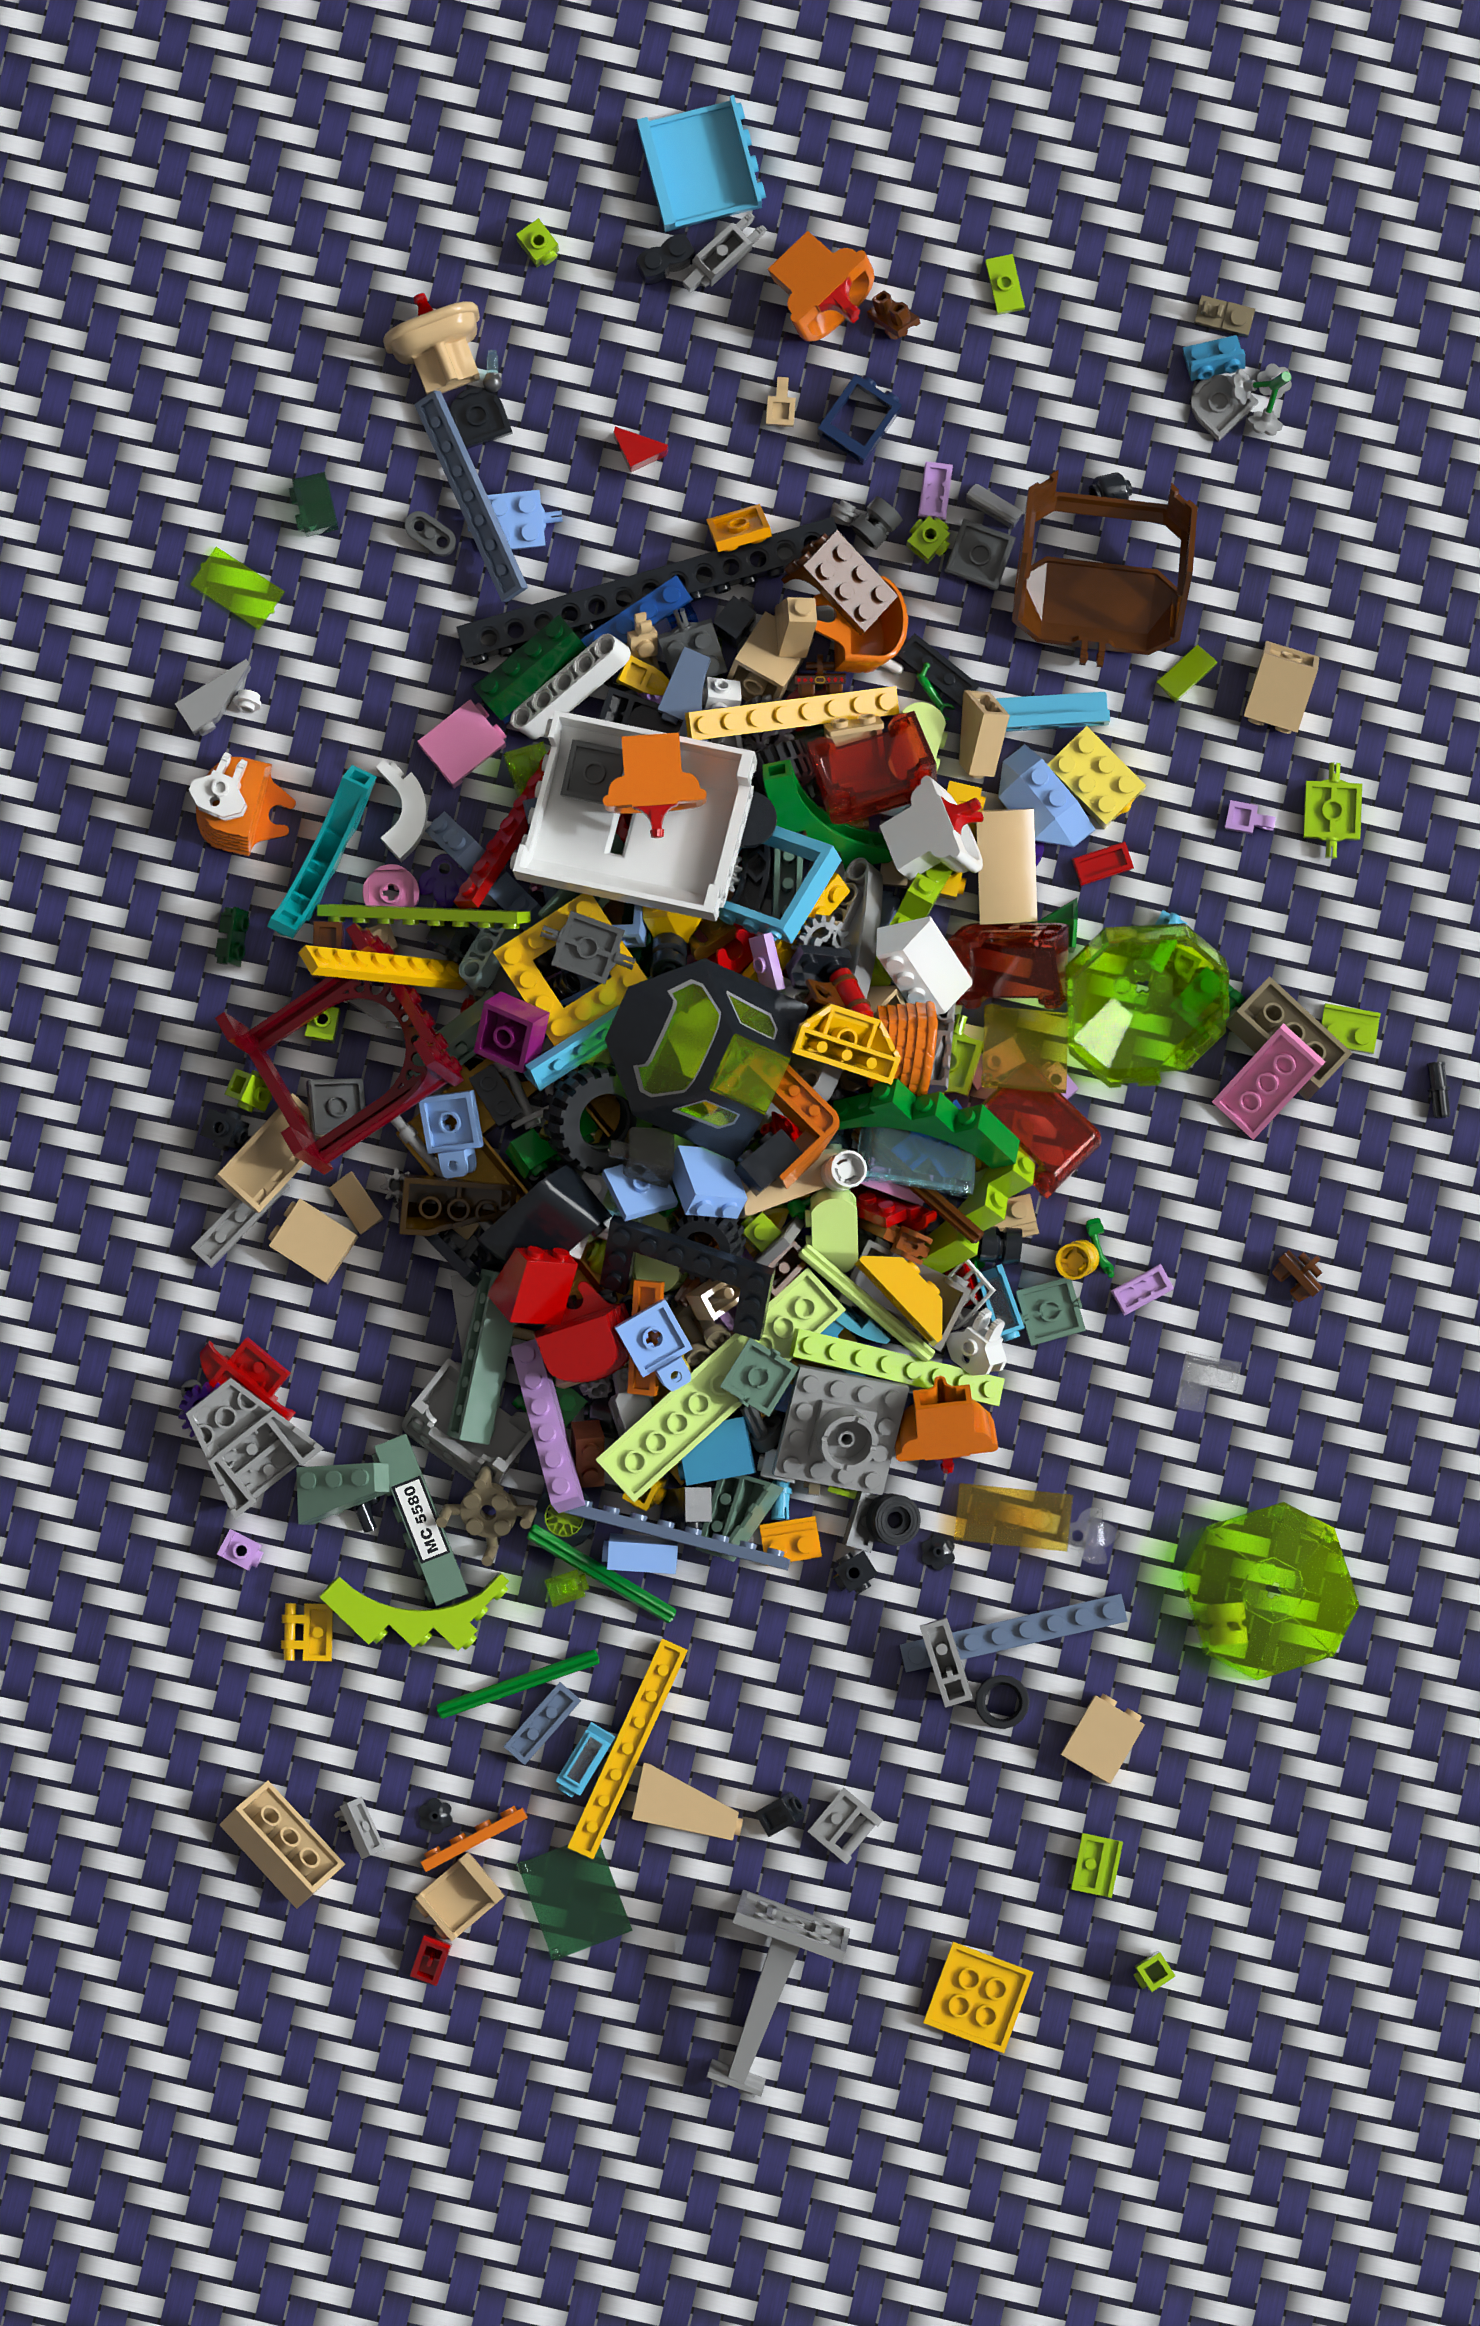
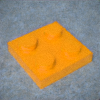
M760 504L706 519L718 552L733 551L741 545L760 543L766 538L772 537L770 526Z

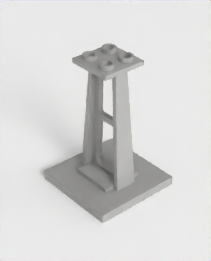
M743 1890L733 1923L770 1936L772 1940L732 2064L728 2065L712 2059L707 2077L711 2078V2082L715 2085L725 2088L730 2085L738 2088V2092L742 2095L754 2098L755 2095L762 2096L766 2078L752 2074L749 2071L799 1949L802 1948L842 1963L847 1949L850 1928Z

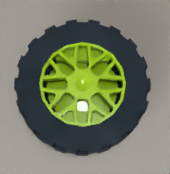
M548 1491L536 1503L537 1512L533 1521L534 1525H538L572 1547L580 1546L591 1536L596 1521L569 1515L565 1511L558 1513L551 1505ZM582 1492L584 1500L592 1502L590 1498L584 1492Z

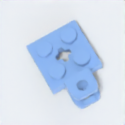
M468 1090L429 1095L420 1101L419 1107L427 1153H438L443 1176L445 1178L462 1177L467 1175L468 1172L475 1171L477 1166L475 1148L484 1146L475 1091ZM449 1115H452L457 1121L455 1129H452L451 1125H446L445 1123Z
M664 1298L614 1326L642 1377L655 1372L659 1381L670 1391H675L691 1381L690 1371L681 1355L693 1348ZM651 1330L654 1333L659 1331L661 1335L657 1338L659 1343L656 1345L652 1342H646L648 1332ZM677 1371V1376L671 1379V1374Z

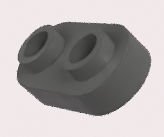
M415 511L406 518L405 529L408 536L431 553L439 557H445L454 551L456 547L455 535L425 512ZM417 523L425 525L422 531H416L414 526ZM438 540H447V545L439 547L437 545Z

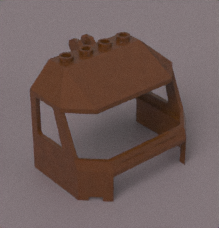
M1059 469L1050 474L1049 479L1041 484L1037 482L1030 486L1027 494L1016 574L1012 622L1036 642L1081 647L1079 665H1086L1088 661V648L1098 649L1096 664L1097 667L1102 668L1105 650L1150 655L1180 641L1193 574L1198 507L1191 500L1186 501L1179 494V489L1173 483L1170 486L1167 504L1057 492L1056 486ZM1053 511L1164 524L1181 540L1177 587L1158 569L1049 556L1031 565L1035 522Z

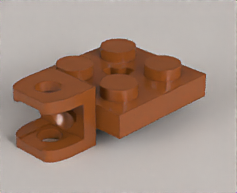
M860 1217L857 1220L859 1228L893 1243L890 1251L912 1262L922 1265L924 1260L918 1258V1256L927 1258L931 1248L925 1246L924 1243L926 1242L931 1245L933 1239L903 1225L901 1228L896 1225L884 1228Z

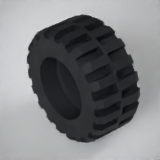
M594 1062L593 1066L585 1063L578 1066V1072L572 1070L565 1074L566 1079L563 1082L560 1080L556 1081L553 1085L556 1088L554 1094L548 1093L546 1098L549 1108L543 1109V1118L548 1121V1124H545L543 1128L545 1135L550 1137L548 1140L549 1145L558 1152L557 1155L561 1159L581 1171L584 1170L589 1174L598 1175L603 1173L604 1169L640 1160L642 1157L639 1154L642 1150L648 1151L651 1146L648 1142L650 1135L655 1136L657 1128L652 1126L651 1123L633 1116L614 1065ZM642 1082L644 1090L648 1092L647 1086ZM602 1094H612L617 1098L620 1105V1120L617 1128L607 1139L599 1143H587L583 1140L580 1133V1117L584 1108L595 1097Z

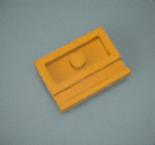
M815 1516L759 1525L763 1552L767 1553L768 1547L784 1551L783 1557L790 1559V1562L822 1557Z

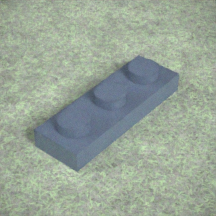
M559 1682L503 1747L521 1763L526 1765L581 1700Z

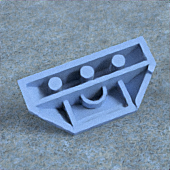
M1024 744L1003 761L998 799L1007 809L1034 808L1035 841L1074 848L1095 831L1093 824L1075 797L1045 761Z

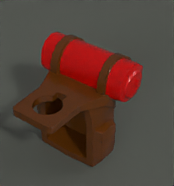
M841 968L835 971L830 976L829 983H822L812 979L805 981L810 991L801 1001L809 1006L805 1020L829 1003L874 1017L871 1004L865 998L858 985L857 978L850 969Z

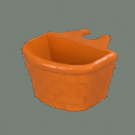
M885 576L880 577L898 597L861 635L821 593L813 597L815 598L816 606L828 605L834 608V621L827 623L817 620L815 631L834 641L835 671L852 673L873 672L880 665L894 658L903 646L908 628L906 604L904 603L902 593Z
M231 756L230 764L224 773L229 777H233L236 766L241 759L248 761L240 780L241 788L239 790L248 806L243 817L224 821L200 811L196 805V821L202 838L207 843H210L212 847L239 855L250 856L253 846L258 842L289 834L288 826L276 825L270 821L269 812L271 808L277 805L293 809L296 806V801L273 782L271 778L272 764L244 757ZM217 763V764L208 772V774H207L206 776L211 775V773H212L213 770L216 771V769H217L219 763ZM215 800L212 806L219 805L220 801Z
M915 1002V1004L906 1003V1005L896 1004V1006L887 1005V1007L877 1005L875 1018L882 1021L895 1049L901 1057L894 1079L898 1078L916 1097L926 1095L929 1089L937 1040L938 1021L934 1002ZM867 1077V1083L870 1087H873L875 1083L881 1082Z

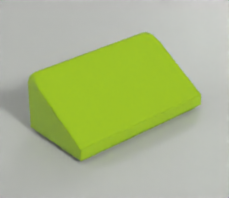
M1196 645L1156 683L1176 703L1207 675L1218 662L1199 645Z

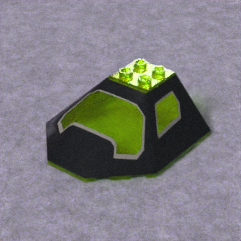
M703 958L628 986L604 1039L633 1116L738 1163L737 1159L745 1151L764 1118L793 1054L790 1051L799 1025L805 1020L809 1006Z

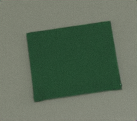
M568 1845L516 1864L549 1948L552 1961H558L560 1958L633 1931L601 1845L594 1859L567 1848Z

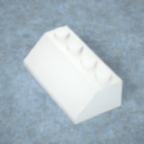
M930 916L877 928L876 956L908 1003L915 1004V1002L925 1003L932 1001L935 1004L937 1015L944 1014L972 985L971 977Z

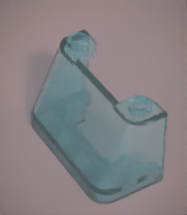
M861 1127L857 1153L863 1157L867 1165V1174L863 1180L864 1182L869 1180L879 1181V1183H893L937 1190L941 1193L951 1191L950 1195L958 1197L973 1195L976 1160L973 1154L949 1142L922 1133L885 1127Z

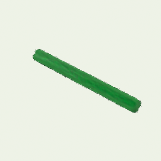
M533 1525L528 1531V1540L662 1621L670 1623L675 1617L676 1609L616 1572L607 1570L606 1566L538 1525Z
M591 1650L442 1702L436 1706L439 1717L444 1719L598 1665L600 1660L596 1650Z

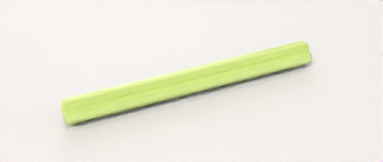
M806 1244L800 1250L798 1255L802 1260L923 1362H928L934 1356V1349L928 1346V1344L811 1245Z

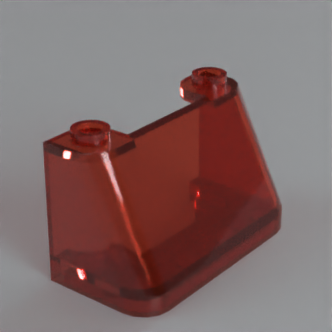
M915 711L895 715L888 725V732L836 747L831 738L819 737L807 743L808 754L821 795L833 824L848 823L911 804L912 793L921 784V779L924 776H930L937 782V764Z
M973 923L962 926L947 940L972 979V985L956 1001V1005H964L967 1009L980 1007L981 1003L988 998H1038V1003L1044 1005V1008L1056 1009L1061 1007L1066 1001L1069 954V928L1067 924L1007 923L980 925V923Z
M1020 1066L981 1103L1020 1140L1019 1146L1039 1165L1034 1172L1033 1185L1046 1199L1065 1183L1101 1145L1102 1137L1098 1129L1032 1066Z

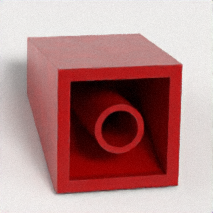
M536 1246L515 1248L491 1286L487 1296L509 1322L561 1325L578 1263L563 1248H553V1250H545Z

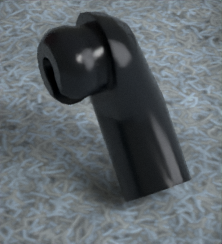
M380 1496L356 1506V1515L364 1533L377 1528L371 1514V1509L373 1505L380 1501Z

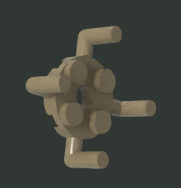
M487 1466L480 1469L474 1486L465 1494L461 1504H445L442 1506L436 1524L438 1527L444 1528L447 1526L451 1515H461L468 1533L486 1538L487 1548L482 1558V1564L491 1566L498 1551L497 1537L507 1535L510 1532L517 1516H522L520 1521L522 1528H530L537 1509L534 1505H517L515 1497L503 1490V1486L492 1483L491 1469ZM490 1505L494 1507L496 1514L488 1515L484 1513L482 1506Z

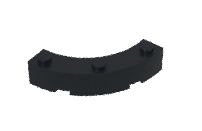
M761 844L756 848H742L741 877L737 890L730 902L761 912L767 897L772 871L770 846Z

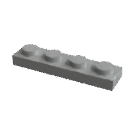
M286 1183L260 1213L255 1212L241 1200L237 1199L191 1249L213 1268L290 1188V1185Z

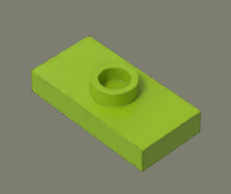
M1013 254L986 259L985 264L997 315L1024 310L1025 305Z

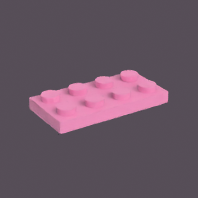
M1283 1023L1212 1103L1254 1140L1321 1068L1325 1061Z

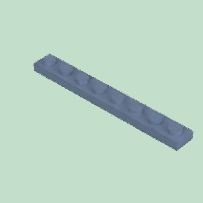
M433 391L414 404L499 597L502 602H508L528 589V586L441 391Z
M584 1500V1506L565 1511L569 1515L788 1571L790 1559L783 1557L785 1552L768 1547L767 1553L756 1550L757 1544L740 1540L739 1545L728 1543L729 1537L713 1533L712 1538L701 1536L702 1530L687 1526L685 1531L674 1529L675 1523L658 1519L657 1524L646 1522L648 1516L631 1512L630 1517L619 1515L620 1509L604 1505L603 1510L592 1508L593 1502Z
M1122 1594L952 1632L960 1658L963 1660L1128 1622ZM924 1639L899 1645L905 1672L932 1667Z

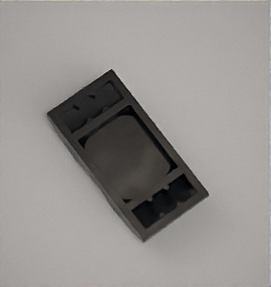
M609 687L599 717L600 720L663 733H679L683 723L678 720L677 725L663 720L661 718L662 713L658 712L659 703Z

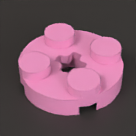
M388 864L378 867L370 874L363 885L365 905L416 907L419 901L420 892L416 879L409 871L399 865ZM391 885L394 886L396 891H399V895L395 896L392 901L387 896H383V891H388V886Z

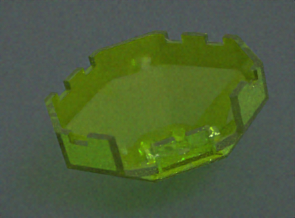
M1185 923L1103 928L1065 966L1066 1041L1069 1054L1109 1088H1119L1121 1084L1138 1083V1086H1157L1162 1082L1160 1072L1187 1071L1226 1033V1019L1229 1017V969L1226 958ZM1146 980L1149 981L1147 984L1148 991H1136L1138 988L1136 982L1140 981L1143 983Z
M1285 1502L1204 1527L1178 1577L1203 1655L1253 1681L1333 1657L1360 1606L1335 1528ZM1274 1582L1278 1583V1590L1281 1591V1595H1274L1273 1598H1269V1592L1265 1589L1266 1585L1272 1586Z

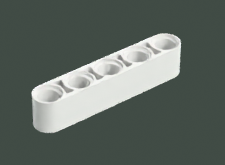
M603 634L519 705L511 715V725L527 737L538 739L545 734L548 719H553L555 710L566 713L572 711L628 662L631 654L630 648L613 635Z

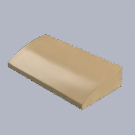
M1034 808L978 810V812H982L984 817L983 822H977V846L983 860V868L978 872L980 925L1038 921Z
M292 1093L294 1101L310 1127L308 1107ZM279 1107L214 1176L228 1191L257 1213L261 1212L305 1164L293 1156L281 1135V1132L290 1126Z

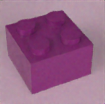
M504 992L497 993L483 1004L474 1053L524 1073L527 1071L525 1065L541 1055L550 1012Z

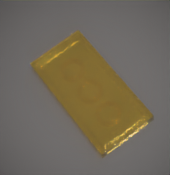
M960 1483L954 1540L1068 1552L1074 1495Z

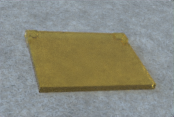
M994 1004L985 1005L982 1087L992 1089L1001 1087L1066 1094L1068 1013L1006 1008Z

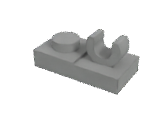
M362 1797L340 1806L341 1810L337 1811L334 1816L335 1818L344 1816L347 1824L340 1829L342 1832L350 1830L354 1847L359 1852L361 1859L385 1849Z

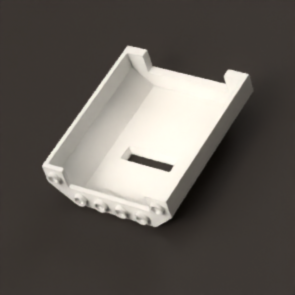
M555 710L553 719H548L545 735L549 738L551 749L549 755L545 754L543 758L542 771L545 772L543 780L538 781L536 785L535 798H538L535 808L531 807L529 811L528 835H523L518 852H514L511 857L510 869H513L515 878L526 882L717 921L719 907L723 908L726 903L753 797L754 786H751V780L757 765L755 751L679 736L682 771L691 773L697 778L700 788L706 791V803L693 809L668 811L662 824L664 837L657 839L651 838L650 830H652V827L645 814H633L623 854L618 855L610 852L620 814L606 811L603 804L562 797L560 795L572 740L622 749L621 736L664 733Z

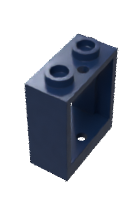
M855 374L818 427L817 434L864 465L901 412L902 404L899 403L900 399L892 392L886 390L884 393L876 388V382L868 376L863 375L860 377ZM857 387L890 409L865 446L832 425V422Z

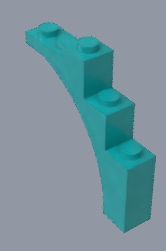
M351 765L344 774L328 814L305 862L282 903L270 918L267 927L275 930L280 935L293 939L305 921H309L317 910V905L320 904L328 881L338 869L348 841L358 828L375 784L376 776L354 765Z

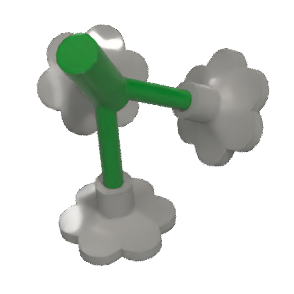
M1269 364L1266 366L1265 371L1259 372L1257 375L1258 382H1256V380H1250L1249 375L1245 374L1243 369H1237L1236 373L1231 377V384L1233 387L1232 396L1234 399H1237L1240 405L1245 404L1251 396V391H1256L1257 388H1259L1261 394L1270 395L1267 408H1264L1263 412H1254L1253 416L1248 418V424L1253 426V430L1256 433H1265L1270 436L1276 435L1277 431L1282 430L1283 424L1278 421L1272 409L1275 399L1281 398L1283 393L1290 390L1292 386L1289 370L1286 367Z

